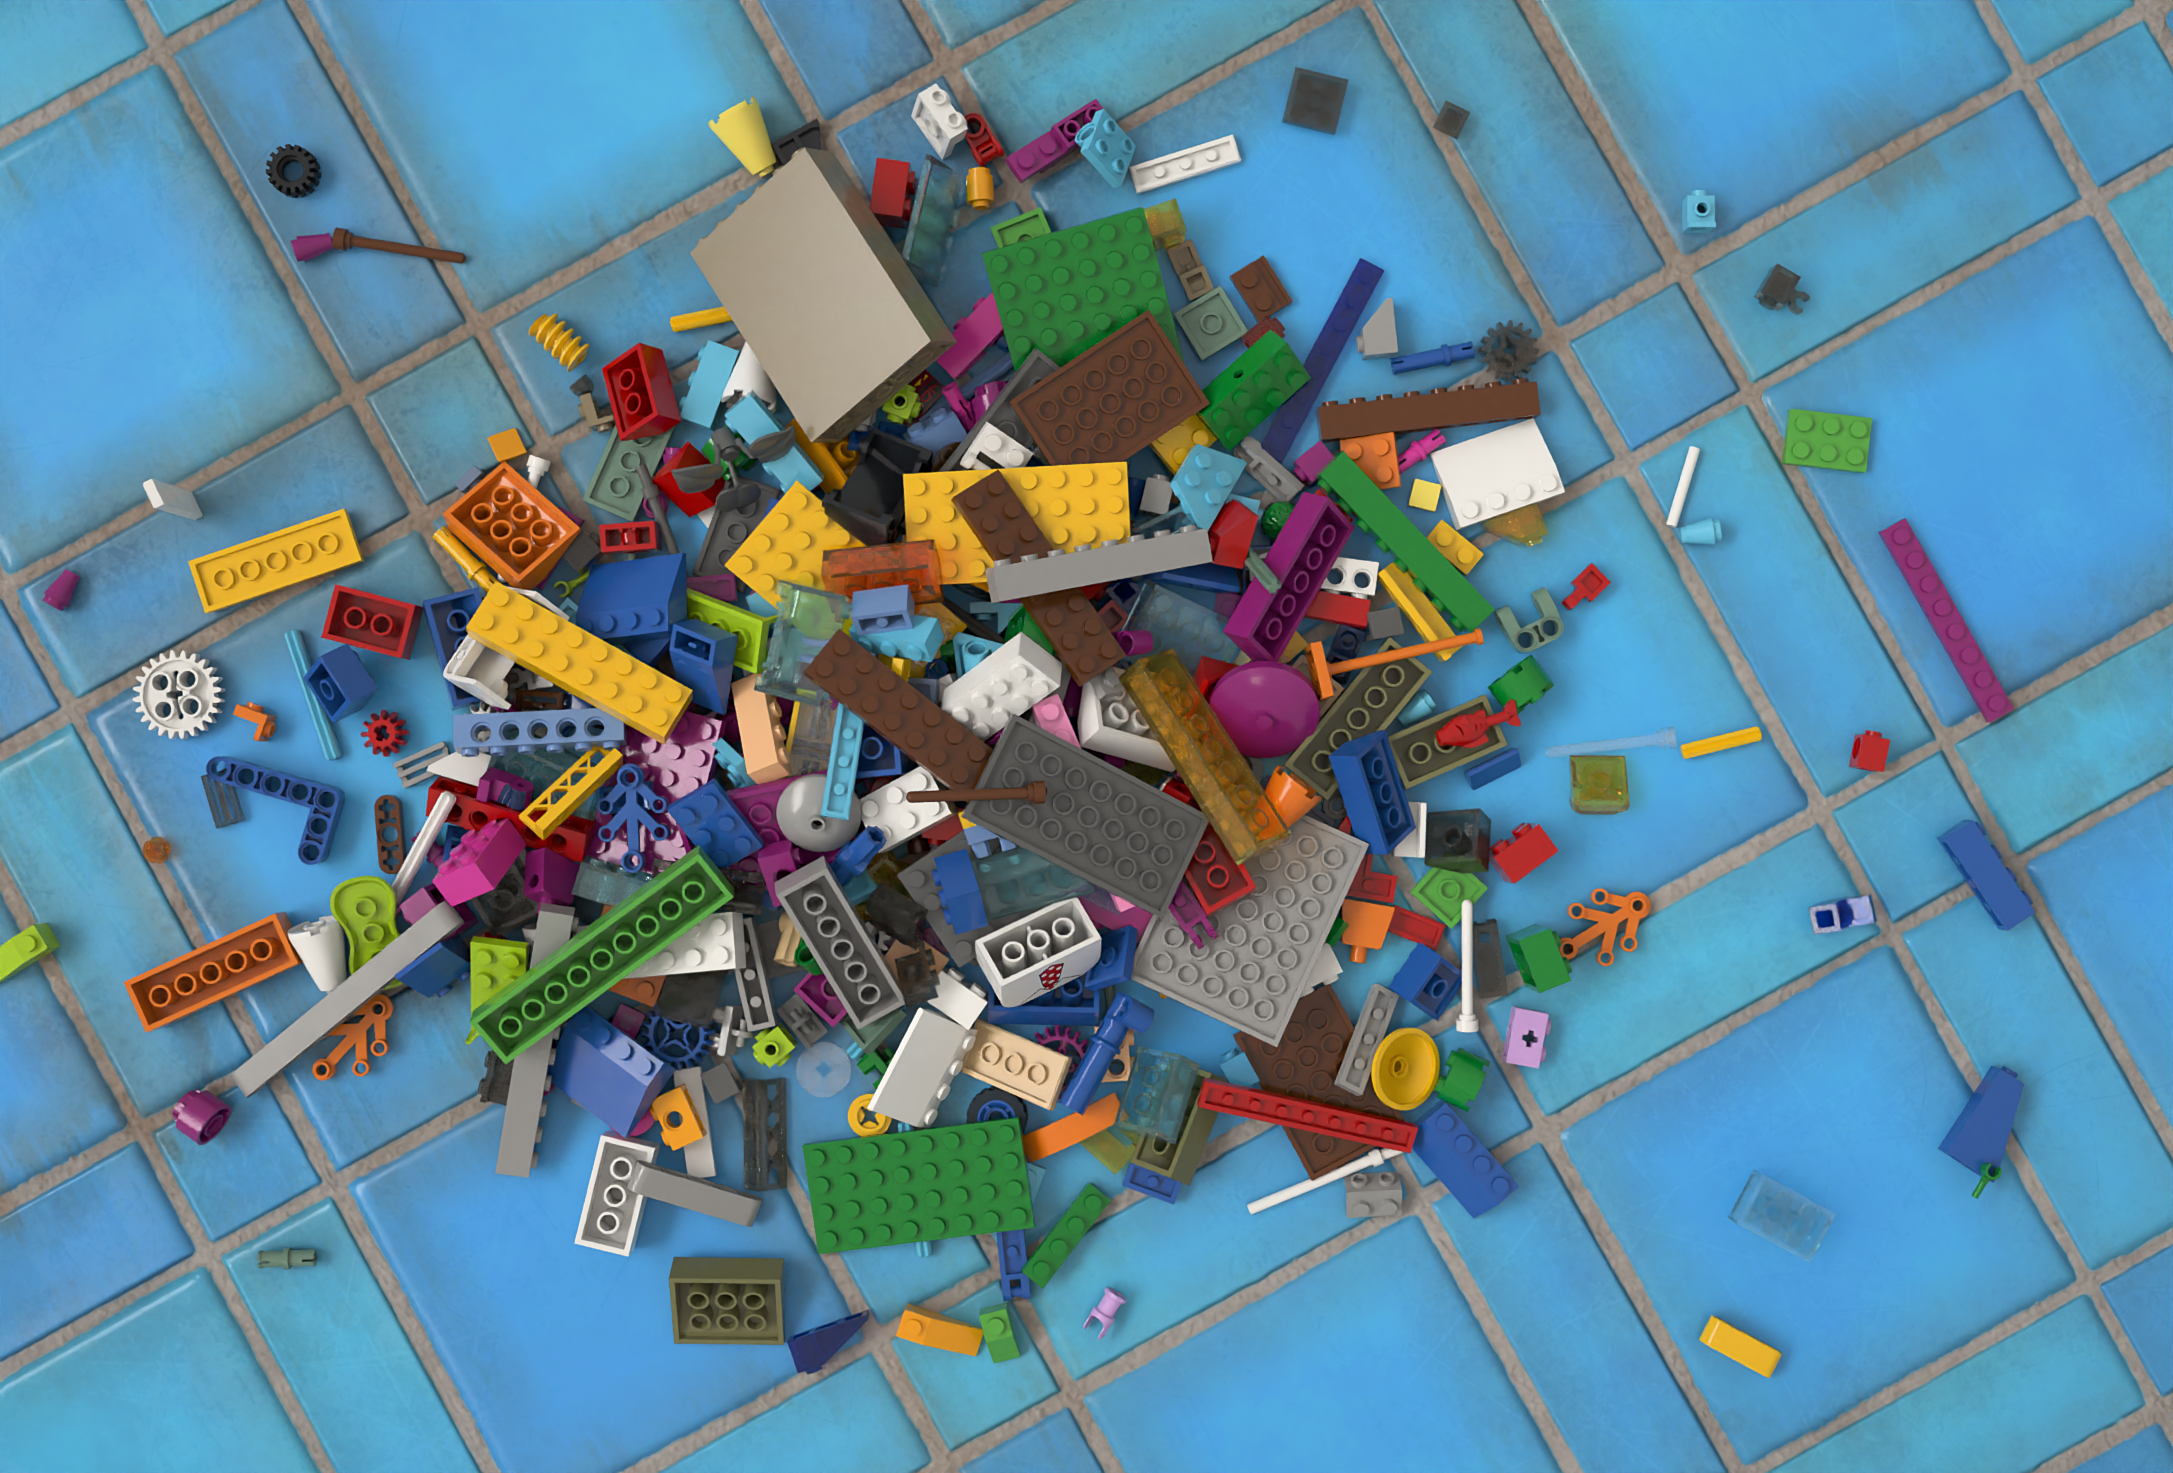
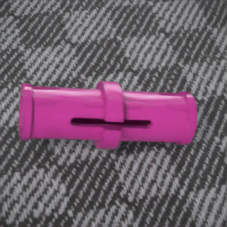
M949 383L942 388L941 392L968 434L976 424L972 404L970 401H966L957 383Z
M1437 428L1433 429L1432 432L1418 442L1413 441L1410 444L1411 447L1398 456L1399 464H1401L1399 465L1400 474H1403L1404 471L1419 460L1424 461L1427 459V454L1446 442L1443 435L1438 437L1441 432Z

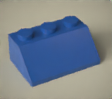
M1212 562L1145 574L1142 578L1143 580L1212 593H1239L1240 590L1235 567L1213 564Z

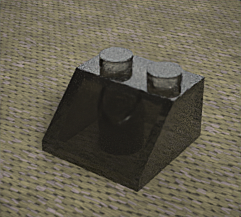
M1480 808L1428 812L1424 864L1429 867L1462 874L1489 872L1491 819Z

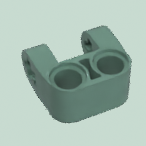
M1545 587L1531 593L1532 601L1541 618L1520 628L1508 605L1494 611L1502 633L1511 648L1517 653L1523 654L1533 651L1557 639L1563 632V623ZM1546 621L1551 622L1555 627V632L1552 636H1548L1543 632V624ZM1521 633H1525L1530 637V645L1527 648L1521 647L1518 643V637Z

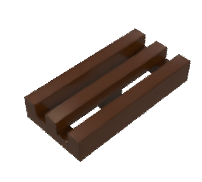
M517 689L515 705L521 711L522 706L567 710V705L564 703L565 699H568V694ZM523 695L557 698V704L523 701Z

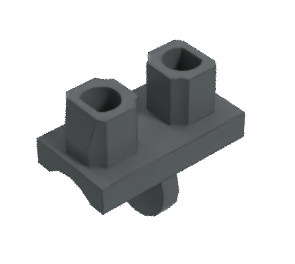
M797 993L776 1010L806 1048H809L829 1031L810 1006Z

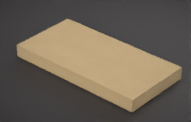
M976 1019L973 1027L978 1030L975 1035L976 1040L973 1047L966 1052L960 1071L1043 1108L1054 1111L1073 1058L994 1024H989L987 1021Z

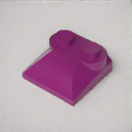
M808 973L793 989L832 1027L848 1013L824 973L820 975Z

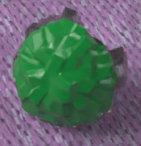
M1286 500L1268 504L1261 518L1263 533L1273 543L1295 507L1293 503Z

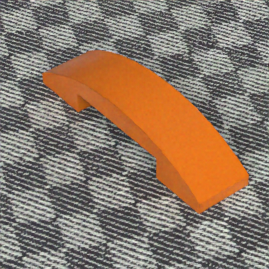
M1116 1092L1091 1102L1084 1115L1073 1112L1044 1127L1041 1126L1024 1134V1149L1030 1163L1076 1144L1126 1118L1127 1114Z

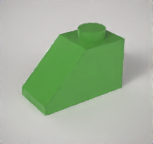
M1007 1302L980 1309L979 1317L993 1363L1020 1357Z

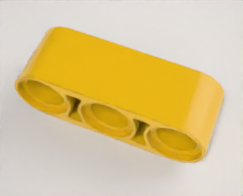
M1713 1315L1709 1318L1699 1337V1340L1767 1378L1771 1377L1783 1355L1773 1347Z

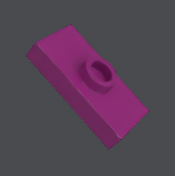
M734 573L687 578V588L723 602L738 601Z

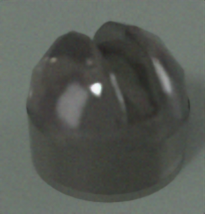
M585 374L569 388L580 398L581 395L592 394L594 384Z

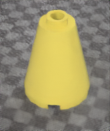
M753 96L750 99L751 104L748 105L745 100L718 115V123L715 124L712 119L707 124L753 176L759 174L760 178L775 170L772 165L777 161L756 97Z

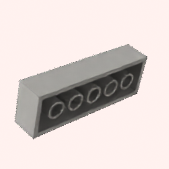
M824 856L774 883L776 896L858 1030L907 1003L904 989Z

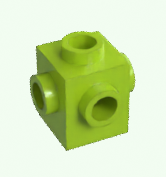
M906 385L883 405L882 410L885 415H888L886 419L902 425L903 422L911 424L913 417H918L922 403L919 402V395L915 393L916 388ZM898 397L905 399L903 406L895 405Z
M780 1022L771 1031L769 1028H765L755 1036L757 1042L752 1046L755 1050L753 1055L761 1065L766 1064L771 1068L776 1063L780 1067L792 1057L789 1052L797 1046L798 1042ZM770 1044L774 1045L776 1049H773Z

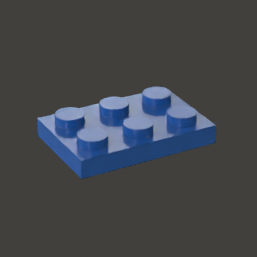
M715 778L668 806L667 811L696 847L698 845L702 847L720 871L763 847V839Z

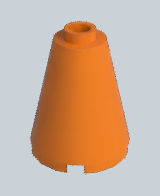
M1281 765L1274 769L1248 826L1252 830L1250 835L1261 844L1265 841L1269 843L1274 841L1319 804L1322 799L1319 795L1314 796L1316 791L1293 773L1289 776L1283 772L1286 768Z

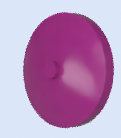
M1274 661L1250 662L1233 668L1215 684L1208 703L1209 723L1213 733L1220 742L1234 752L1254 758L1278 757L1296 750L1308 736L1313 735L1320 717L1319 698L1312 682L1299 670L1284 663Z

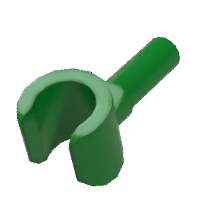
M1985 1162L1980 1166L1982 1177L1972 1193L1974 1198H1979L1990 1179L1996 1180L2001 1176L2002 1170L2000 1167H1995L1993 1173L1989 1175L1988 1169L1991 1163Z

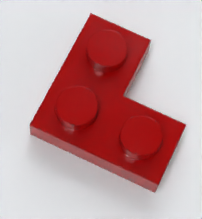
M1365 854L1347 896L1393 903L1398 876L1372 872L1373 854Z

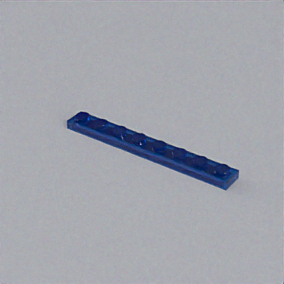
M1362 258L1359 259L1303 365L1311 379L1282 404L1261 444L1262 450L1264 449L1280 464L1284 461L1384 272L1383 269Z

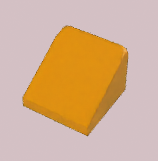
M516 428L487 438L499 463L504 461L507 463L527 453Z

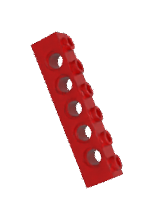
M439 776L429 787L426 808L427 817H429L441 793L448 791L456 796V802L445 822L461 826L466 830L475 829V831H479L491 821L496 820L498 823L508 818L528 847L535 849L546 847L571 861L583 862L589 853L595 831V821L571 814L547 838L542 840L519 819V815L524 810H514L506 804L490 799L487 803L476 800L477 786ZM536 810L529 818L536 822L548 810Z

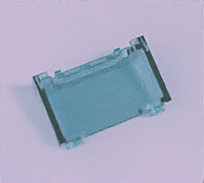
M789 578L780 579L776 594H780L782 601H777L776 604L778 613L767 661L763 662L762 665L766 669H764L762 677L757 676L754 691L820 707L825 701L829 702L831 696L803 673L837 630L843 629L844 620L850 617L852 602H848V596Z

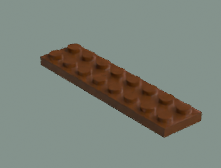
M999 469L951 499L993 562L1010 559L1011 564L1021 562V556L1037 554L1038 559L1047 558V552L1054 550ZM1080 587L1018 598L1079 687L1126 656Z
M838 629L803 674L950 790L975 789L993 749L842 630Z

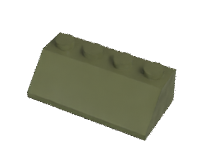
M1171 1059L1130 1162L1190 1186L1218 1115V1111L1200 1108L1197 1105L1203 1079L1205 1077L1223 1082L1228 1081L1210 1072Z

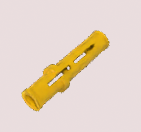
M446 526L441 528L443 531L437 530L433 535V539L467 572V577L471 581L474 580L488 594L495 581H499L486 569L487 565L483 561L479 562Z

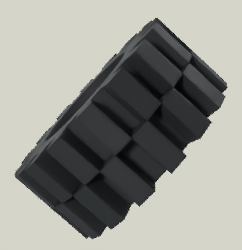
M286 144L285 149L281 146L276 148L278 153L272 152L270 154L273 158L272 161L267 160L266 163L269 166V169H266V174L270 176L268 180L274 185L273 187L286 196L290 195L292 198H297V195L305 197L307 196L305 193L307 191L309 193L314 192L315 190L312 187L313 185L318 187L320 182L317 181V177L321 178V172L318 171L321 167L316 162L317 159L299 145H294L293 147L290 144ZM293 161L300 162L303 166L302 176L296 181L287 180L284 175L286 165Z

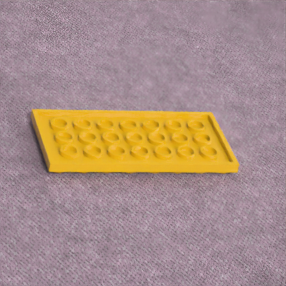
M1127 462L999 469L1054 550L1064 549L1065 554L1075 552L1074 547L1091 544L1092 549L1102 547L1101 542L1118 539V544L1128 543L1127 537H1131ZM998 469L903 474L908 583L910 587L988 583L985 569L994 567L993 561L951 499Z
M797 480L724 566L809 637L827 640V638H832L837 630L840 629L851 638L849 630L853 624L851 618L853 592L900 585L909 586L908 574L889 557L874 553L829 518L824 512L825 508L822 507V500ZM909 586L915 602L914 615L938 618L944 635L940 645L953 640L957 632L962 633L967 624L923 586ZM940 646L933 659L941 657ZM912 660L909 677L923 678L929 662Z

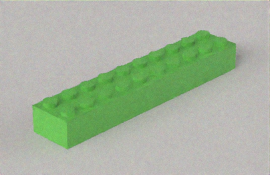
M698 845L472 1012L470 1024L506 1065L734 897V887L702 847Z

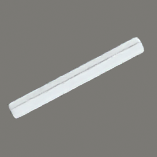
M448 791L441 793L391 885L396 895L397 905L401 903L456 802V796Z

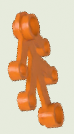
M1601 888L1592 890L1590 899L1594 904L1603 905L1608 903L1622 907L1612 914L1585 908L1580 903H1571L1567 907V914L1570 918H1584L1597 921L1598 923L1572 939L1568 937L1560 938L1562 946L1558 947L1562 958L1566 957L1568 960L1574 958L1579 947L1604 933L1601 948L1596 954V961L1602 966L1611 965L1614 961L1612 949L1618 923L1626 918L1625 935L1620 938L1619 946L1624 951H1634L1638 944L1635 936L1639 919L1645 917L1651 907L1650 900L1644 893L1631 892L1626 897L1607 893L1606 890ZM1598 891H1601L1604 895L1603 900L1600 902L1595 899V894ZM1636 900H1639L1642 905L1638 911L1633 909V903ZM1574 906H1578L1581 910L1578 916H1574L1571 912ZM1627 938H1630L1633 942L1630 948H1625L1624 941ZM1565 944H1570L1572 947L1571 952L1568 954L1563 952ZM1603 953L1609 954V960L1606 963H1603L1600 959Z
M376 995L353 1014L365 1015L359 1023L340 1024L324 1037L347 1035L328 1057L321 1058L313 1064L312 1073L315 1078L324 1081L334 1077L337 1072L336 1064L354 1044L356 1045V1062L352 1066V1071L359 1077L367 1075L371 1071V1064L368 1061L367 1030L373 1023L376 1040L371 1044V1052L375 1056H382L388 1053L390 1045L387 1041L386 1020L392 1016L394 1011L393 1002L389 997ZM376 1004L382 1005L383 1011L381 1014L375 1011ZM377 1043L384 1045L383 1052L377 1051ZM359 1063L365 1065L366 1070L364 1073L359 1072ZM320 1065L326 1066L327 1072L325 1075L319 1072Z

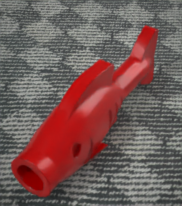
M1509 700L1501 712L1487 717L1483 709L1476 711L1474 714H1460L1446 723L1441 729L1435 731L1440 747L1451 745L1473 748L1488 742L1485 732L1489 727L1503 722L1513 726H1521L1515 700Z

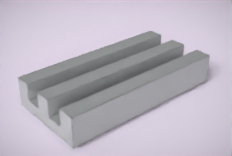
M442 741L393 763L394 768L398 771V777L402 780L403 788H408L437 775L426 772L410 780L407 775L428 767V765L451 753L446 742ZM442 749V754L404 770V765Z

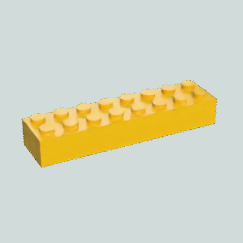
M495 581L466 626L470 638L663 745L666 744L693 699V690L497 581Z

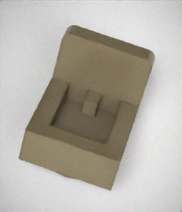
M591 393L581 395L582 404L578 405V409L582 419L587 420L589 428L593 431L598 430V433L613 430V425H616L614 414L601 417L595 396Z

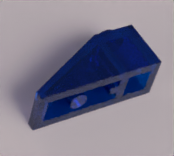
M869 1310L790 1336L787 1343L797 1372L806 1371V1374H812L821 1370V1365H824L868 1320L870 1316Z

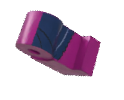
M490 767L479 779L476 800L487 803L490 799L506 804L514 810H525L531 805L534 785L520 776Z

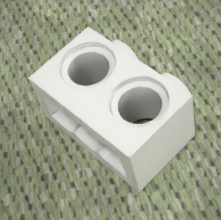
M1338 557L1331 570H1336L1340 573L1341 582L1336 585L1331 584L1326 577L1319 590L1339 595L1340 593L1350 594L1351 597L1367 600V597L1375 595L1379 562ZM1357 574H1364L1368 578L1366 588L1356 586L1354 578Z

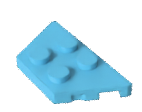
M1199 444L1190 449L1169 485L1175 496L1179 498L1186 516L1192 515L1198 526L1197 530L1207 528L1208 532L1247 462Z

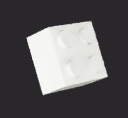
M945 967L923 999L969 1030L988 1003V996H986L988 991L976 982L973 985L963 980L965 975L956 968L951 967L947 969Z

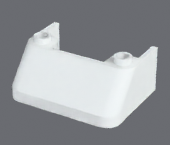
M508 587L565 620H569L570 617L538 592ZM467 635L445 667L443 676L456 686L489 705L507 710L511 706L504 700L508 695V684L503 679L515 662Z

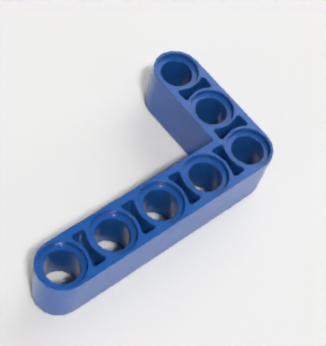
M216 756L208 761L206 773L214 781L310 808L298 848V856L307 865L319 864L327 859L345 803L344 793L340 789L229 756ZM221 761L227 765V772L224 776L217 772V765ZM247 769L252 770L254 773V780L250 784L244 780V773ZM275 776L281 781V788L277 792L270 785L272 778ZM301 784L305 785L308 789V795L305 799H301L297 794V789ZM327 792H331L335 797V803L331 807L324 803V796ZM320 818L324 819L327 823V829L324 833H320L316 828V822ZM311 845H315L319 849V856L315 860L308 854V849Z

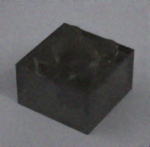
M519 856L495 889L471 899L492 936L537 914L539 903L527 898L524 894L525 865Z

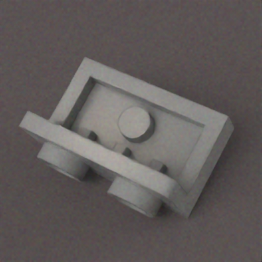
M1398 1172L1356 1173L1344 1177L1347 1218L1402 1215V1186Z

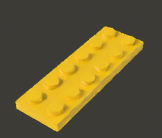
M341 509L190 560L188 563L204 611L210 614L364 562L348 511L347 509Z

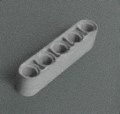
M641 1160L636 1162L627 1185L630 1191L748 1227L753 1226L762 1203L761 1198L751 1193Z

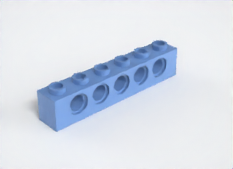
M598 708L453 715L454 749L458 754L462 753L463 757H477L480 752H490V755L493 756L507 755V751H518L519 754H534L536 750L547 749L548 753L564 752V748H575V751L579 752L591 751L592 747H603L604 750L616 748L618 750L620 746L627 745L626 724ZM594 725L604 726V731L601 735L592 736L590 734V730ZM567 726L576 727V732L571 737L562 736V731ZM545 727L548 729L547 735L544 738H534V732L538 728ZM510 729L519 730V735L514 740L506 739V733ZM481 731H491V736L488 740L478 741V734Z

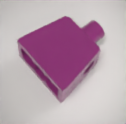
M546 847L528 852L525 857L524 894L527 898L539 903L537 916L539 915L541 903L560 906L571 905L584 869L583 866Z

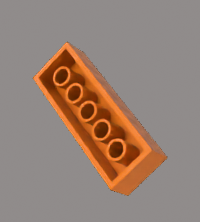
M287 913L272 914L123 982L145 1032L163 1028L303 964L288 939L287 931L292 928Z

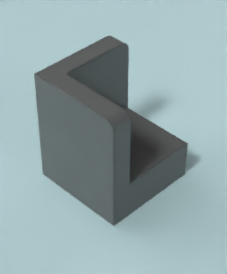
M1399 607L1367 613L1371 635L1365 636V642L1404 634Z
M725 1062L700 1074L715 1104L743 1089L739 1079H734Z

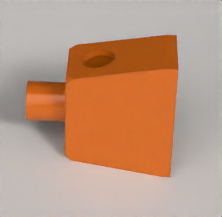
M1344 899L1340 908V918L1348 923L1349 926L1340 937V942L1352 945L1349 961L1365 964L1368 948L1381 949L1395 907Z

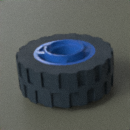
M995 1086L981 1090L973 1098L967 1110L966 1123L991 1120L990 1114L994 1111H999L1005 1118L1020 1116L1023 1135L1028 1120L1027 1106L1024 1104L1023 1098Z

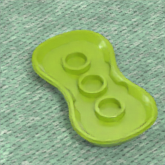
M359 876L348 879L336 886L330 897L331 912L346 932L349 940V969L351 975L400 936L395 920L397 907L395 892L390 884L380 877ZM395 979L383 990L400 986L403 983Z

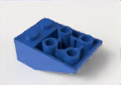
M697 619L673 623L669 651L677 682L693 690L691 702L725 715L738 635Z

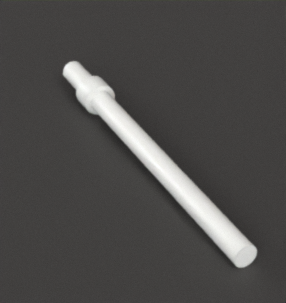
M1376 1148L1369 1151L1368 1155L1337 1167L1313 1181L1311 1179L1305 1180L1249 1203L1247 1207L1252 1215L1373 1165L1376 1167L1384 1164V1160L1403 1152L1388 1148L1381 1150Z

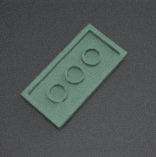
M615 425L583 497V501L628 521L635 522L644 501L641 491L643 486L635 467L646 464L652 478L657 473L663 459L662 454H665V447H668L677 425L660 435L628 441L620 440L617 426Z

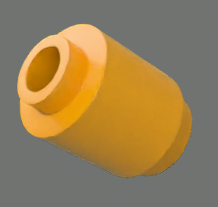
M975 167L968 170V175L966 176L967 204L972 205L975 210L988 209L989 205L994 203L993 175L990 174L989 168Z

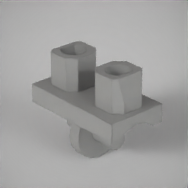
M726 1005V1007L714 1008L712 1017L714 1022L723 1024L721 1033L716 1032L713 1035H709V1039L713 1040L714 1044L708 1045V1047L717 1050V1055H737L738 1047H744L745 1039L754 1038L755 1034L754 1031L748 1032L743 1006Z

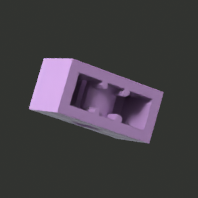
M1511 1006L1502 1060L1507 1063L1539 1069L1540 1062L1543 1063L1546 1056V1046H1543L1544 1037L1549 1035L1551 1029V1019H1548L1549 1014L1543 1011ZM1529 1032L1533 1035V1040H1528L1526 1045V1041L1522 1039V1036L1527 1035Z

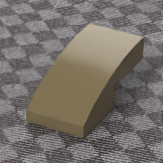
M1192 239L1165 250L1189 301L1214 290Z

